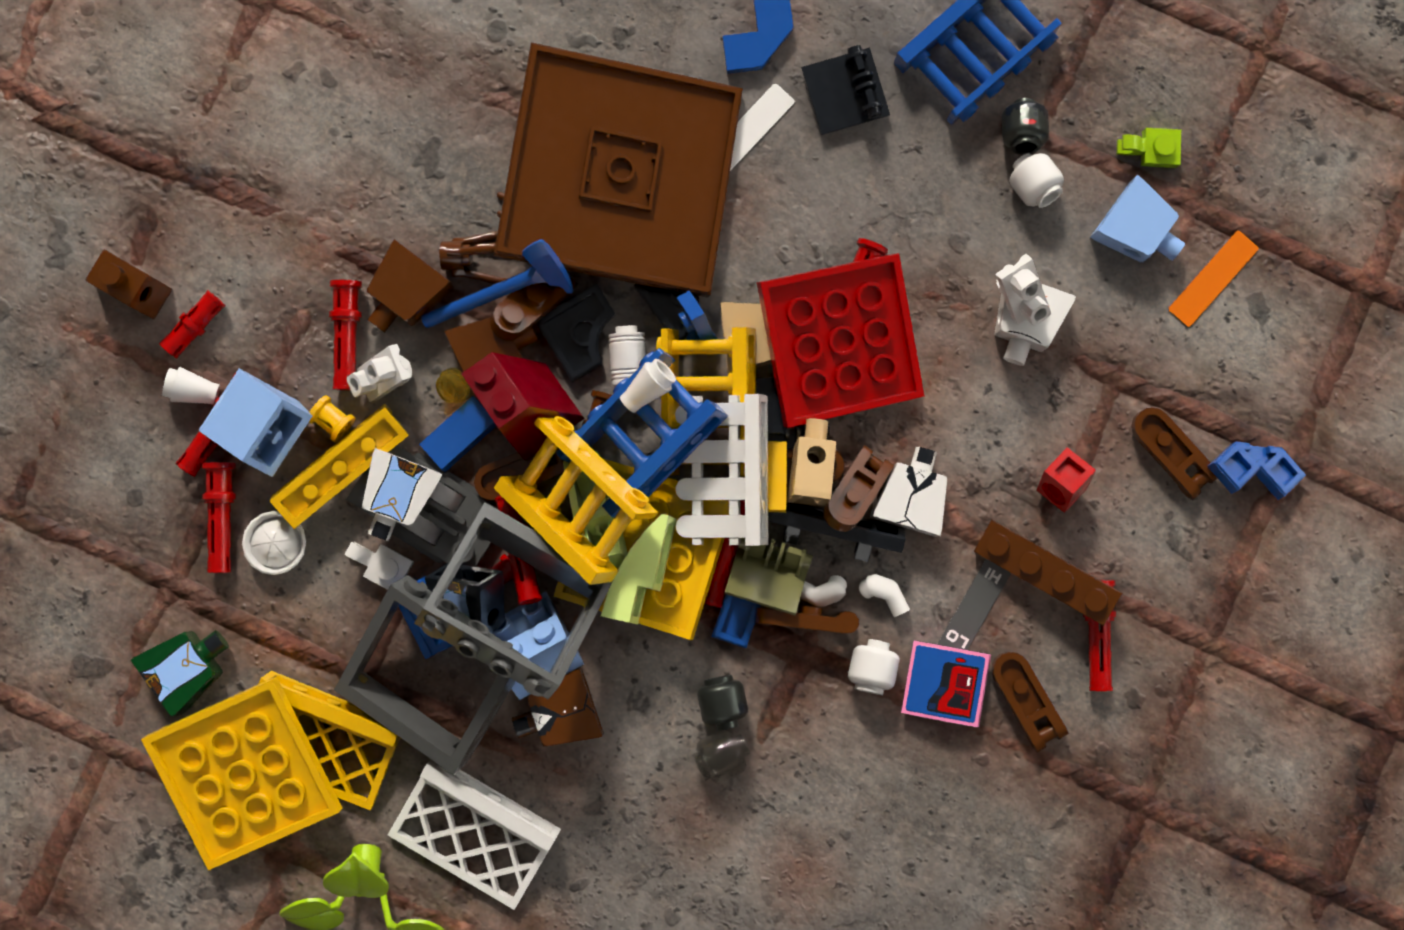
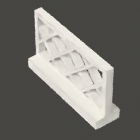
M430 760L423 769L420 779L389 831L388 836L515 910L561 829L462 770L452 775L433 760ZM426 784L439 791L442 804L428 808L424 807L421 792ZM448 797L452 798L455 801L449 802ZM416 802L418 810L410 812ZM464 805L471 810L474 823L456 827L451 808ZM444 810L450 829L432 833L427 814ZM420 816L425 835L413 838L400 830L406 819ZM480 816L486 818V820L481 821ZM496 824L503 828L506 841L488 845L483 827ZM476 829L481 847L463 852L458 833ZM511 834H513L514 836H516V837H518V838H517V839H512V835H511ZM452 835L456 854L444 856L437 852L434 839ZM528 843L540 850L535 861L519 864L515 845ZM508 847L513 866L495 870L490 852ZM483 854L488 872L476 875L468 870L465 858ZM529 869L525 878H523L522 870ZM515 872L519 888L514 897L500 889L498 876Z

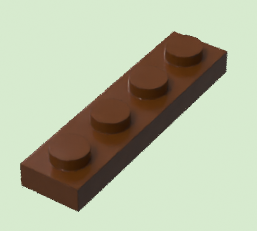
M994 520L990 521L974 550L975 553L1103 626L1123 594Z

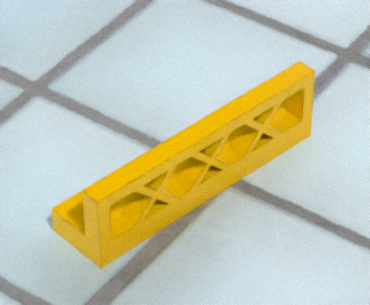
M383 404L271 496L270 503L295 529L370 468L375 448L389 452L408 437L409 434L392 415L390 408Z

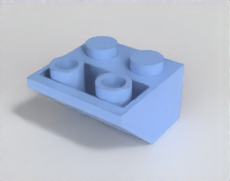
M239 368L199 428V431L242 462L273 477L312 418V415L296 399Z
M545 591L540 594L542 596L541 601L520 605L505 613L503 625L493 631L492 634L502 641L512 643V648L528 658L529 661L550 672L570 633L548 593ZM578 651L566 674L584 665ZM515 681L511 689L519 700L530 695L522 684Z

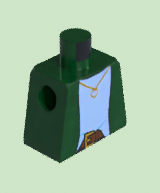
M217 630L213 631L203 640H200L195 632L189 631L183 632L135 656L130 661L170 716L174 717L185 713L221 676L223 671L214 658L228 649L229 645Z

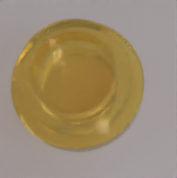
M447 368L442 371L436 381L437 393L447 403H461L468 399L470 395V386L462 376V372L456 368Z

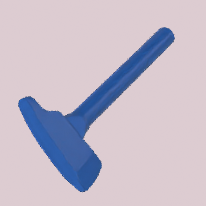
M541 239L530 244L522 251V255L532 265L527 271L422 315V322L426 328H430L531 284L547 282L550 286L563 288L568 294L573 293V285L556 253L549 244Z

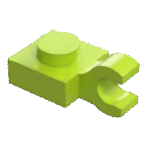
M1146 127L1142 131V137L1131 134L1122 135V139L1117 140L1116 154L1141 156V166L1177 168L1181 165V130Z

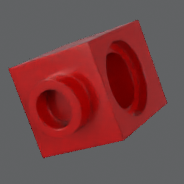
M1066 448L1044 471L1036 491L1065 513L1087 490L1096 469L1069 448Z

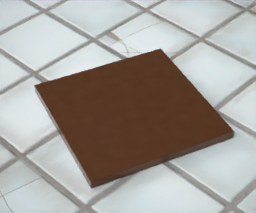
M531 42L493 256L528 262L522 255V251L530 244L542 239L550 245L566 270L686 293L690 290L692 295L708 298L711 295L743 88Z

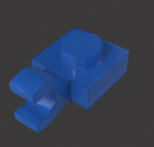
M690 290L678 296L677 299L683 311L677 315L685 330L689 333L687 340H717L705 313Z

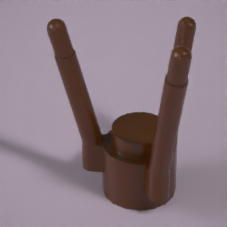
M498 231L465 238H453L452 241H442L439 249L441 269L452 270L453 277H467L492 284L506 280V278L466 269V266H472L473 255L494 253L495 245L473 247L471 245L495 240Z

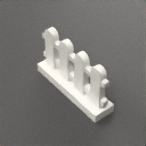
M744 394V402H740V395H729V403H715L728 415L719 426H729V440H704L683 462L692 463V478L681 479L676 485V494L682 500H692V515L680 517L676 522V530L680 536L692 538V545H704V538H729V545H741V538H745V546L768 545V398L762 394ZM692 396L698 403L703 402V396ZM679 406L676 409L675 418L682 425L687 420V412ZM740 425H745V440H740ZM703 463H729V478H703ZM740 463H745V477L740 478ZM703 500H729V515H704ZM740 500H745V515H741Z

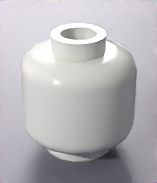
M1027 153L1014 162V171L1010 176L1009 182L1027 206L1034 207L1038 205L1039 208L1046 207L1062 194L1063 190L1061 187L1064 177L1048 155L1042 153L1031 155Z
M868 639L867 645H859L854 648L848 671L849 680L855 683L854 689L883 695L884 690L894 687L900 658L896 653L889 651L890 643Z

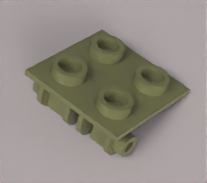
M741 538V545L738 547L724 594L796 615L813 555L807 554L806 549L800 550L790 546L788 550L784 549L786 543L783 542L781 548L774 546V539L768 545L745 546V538Z

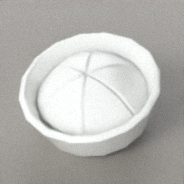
M278 511L262 513L254 518L244 531L242 541L244 556L250 565L261 573L271 575L286 573L297 566L304 555L306 547L304 529L301 525L293 529Z

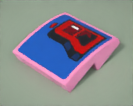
M914 641L901 713L979 727L991 655Z

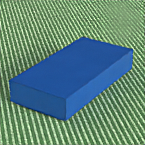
M472 396L419 445L439 468L446 472L496 427V424L482 404Z
M726 594L711 637L746 648L755 624L756 608H760L761 605Z

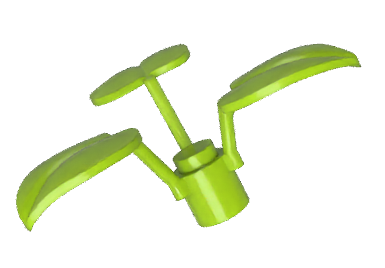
M371 844L354 846L352 854L341 865L332 869L324 876L323 887L329 892L338 895L334 902L329 904L321 898H307L293 902L279 912L280 917L297 926L311 930H329L341 925L344 920V914L337 909L341 907L345 897H380L387 929L445 930L441 926L423 919H407L398 924L392 920L386 894L389 890V884L384 878L385 874L380 872L382 850Z

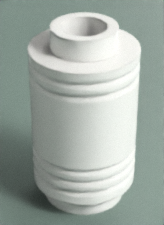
M635 325L615 327L616 333L609 334L611 386L616 387L623 379L630 378L639 368L640 361L646 356L645 333L637 332V326Z

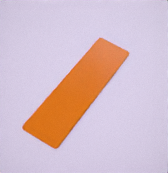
M1236 231L1171 304L1169 311L1187 327H1190L1259 250L1258 246L1241 231Z

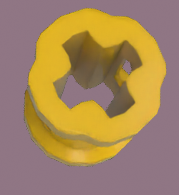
M327 395L320 398L309 411L312 415L309 423H316L331 435L330 439L334 443H337L347 434L356 419L352 414L346 415L331 403V398Z

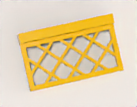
M270 671L261 677L259 684L277 676L293 710L296 711V716L306 715L313 718L318 731L308 735L307 738L311 740L321 736L329 755L318 760L320 764L332 760L339 776L338 779L330 782L336 796L371 811L398 741L401 738L351 702L274 671ZM323 722L331 726L325 728ZM338 728L347 732L352 745L335 751L328 732ZM357 736L363 738L364 740L359 742ZM373 742L385 747L386 751L383 759L369 765L362 746ZM355 750L363 768L346 775L338 756ZM379 768L375 777L372 770ZM365 773L371 785L368 798L354 793L349 780ZM342 783L344 788L339 787L337 785Z

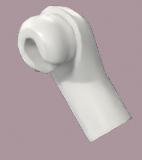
M873 574L868 575L866 579L859 583L861 595L867 599L873 596L885 599L893 617H897L910 610L898 584L894 580Z
M839 575L831 576L828 582L817 587L805 581L800 599L816 607H825L840 601L846 595L847 582Z

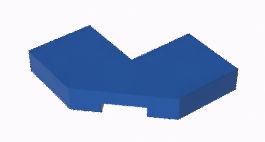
M753 0L757 32L724 35L722 38L727 74L762 70L772 55L793 31L790 0Z
M1237 441L1230 444L1207 466L1231 494L1239 491L1256 475L1277 500L1285 497L1306 476L1282 447H1259Z

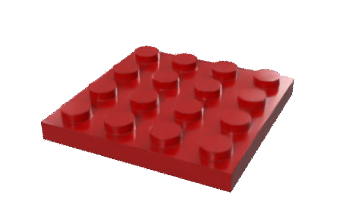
M899 253L756 282L784 427L790 428L806 424V420L809 418L825 420L925 397Z

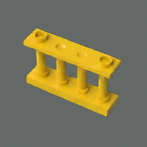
M732 327V336H729L728 339L679 340V330L661 329V337L657 338L656 350L661 348L675 359V362L669 368L676 380L687 391H728L729 395H740V402H744V394H756L755 328ZM728 354L729 358H732V373H729L728 376L679 377V355ZM669 393L661 396V418L672 430L678 429L681 424L677 422L675 412L679 404ZM740 425V440H745V425ZM718 426V427H717V428H728V430H729V426ZM703 463V465L729 466V463ZM740 463V477H745V463ZM679 467L670 476L679 475Z
M559 416L555 418H537L534 424L547 438L523 475L501 476L494 489L589 585L612 582L619 570L609 561L608 555L631 520L655 518L658 512L648 503L649 499L642 491L632 488L573 431L574 426L568 420ZM557 448H559L571 461L546 498L537 489L536 481ZM583 471L595 483V486L570 522L561 513L559 506ZM608 495L621 509L595 547L585 537L584 529Z

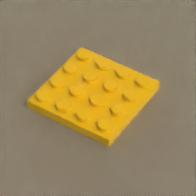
M603 459L625 481L635 472L634 467ZM667 478L648 497V503L658 512L655 518L630 521L623 532L627 552L661 514L669 515L677 520L684 515H692V500H682L676 494V485L679 481ZM703 500V514L729 515V500ZM675 526L661 592L646 588L638 624L693 640L725 538H704V545H692V538L680 536ZM558 581L554 597L582 606L585 605L587 597ZM607 594L598 611L602 612Z
M277 676L154 731L141 739L208 871L333 816L343 808Z

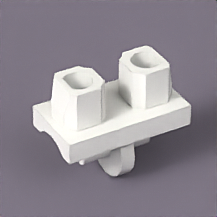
M1027 254L1023 255L1016 265H1006L1003 270L995 274L998 289L1003 293L1011 318L1017 324L1027 319L1032 325H1037L1050 316L1051 311L1033 259Z
M397 344L386 347L357 368V372L347 377L348 385L354 397L367 394L369 402L377 401L410 380L412 377L410 362L399 355L400 349Z

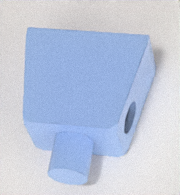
M1138 175L1128 183L1090 237L1138 262L1146 261L1155 250L1173 261L1185 246L1183 241L1169 232L1179 217L1178 213Z

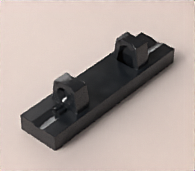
M787 500L786 513L768 512L769 522L786 525L783 542L797 545L801 529L856 542L854 559L865 562L869 561L873 546L902 553L906 540L905 528L862 518L850 531H837L827 524L823 508L787 503Z

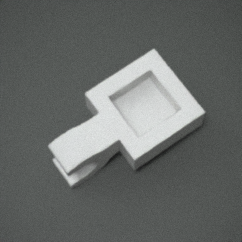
M351 542L344 554L368 566L363 577L387 590L391 584L407 576L414 563L413 560L383 544H380L375 553L356 542Z

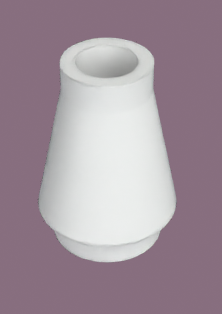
M654 359L651 363L646 362L627 390L620 396V400L628 410L636 413L641 407L671 391V385L676 381V378L670 368L661 360Z
M181 367L178 370L169 368L164 381L162 396L170 398L171 402L214 405V401L219 395L220 384L208 381Z

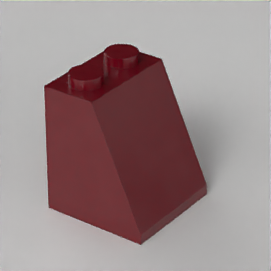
M491 352L461 373L498 429L524 460L537 453L547 438L534 424L537 418H555L559 416L568 420L573 426L585 419L546 363Z

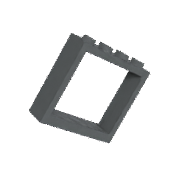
M484 502L414 624L421 627L428 636L442 639L455 646L456 650L463 656L476 658L485 663L495 674L501 677H509L522 684L524 689L530 694L549 699L564 679L612 582L589 585L538 532ZM478 535L588 598L550 672L437 608Z
M407 575L390 585L334 691L454 775L471 759L513 687L515 680L509 677L497 676L460 740L363 672L399 605L401 604L418 616L432 593L423 581L418 583ZM441 599L437 606L439 610L528 660V658L512 648V643L502 641L490 633L486 625L467 617L458 610V607L453 602Z

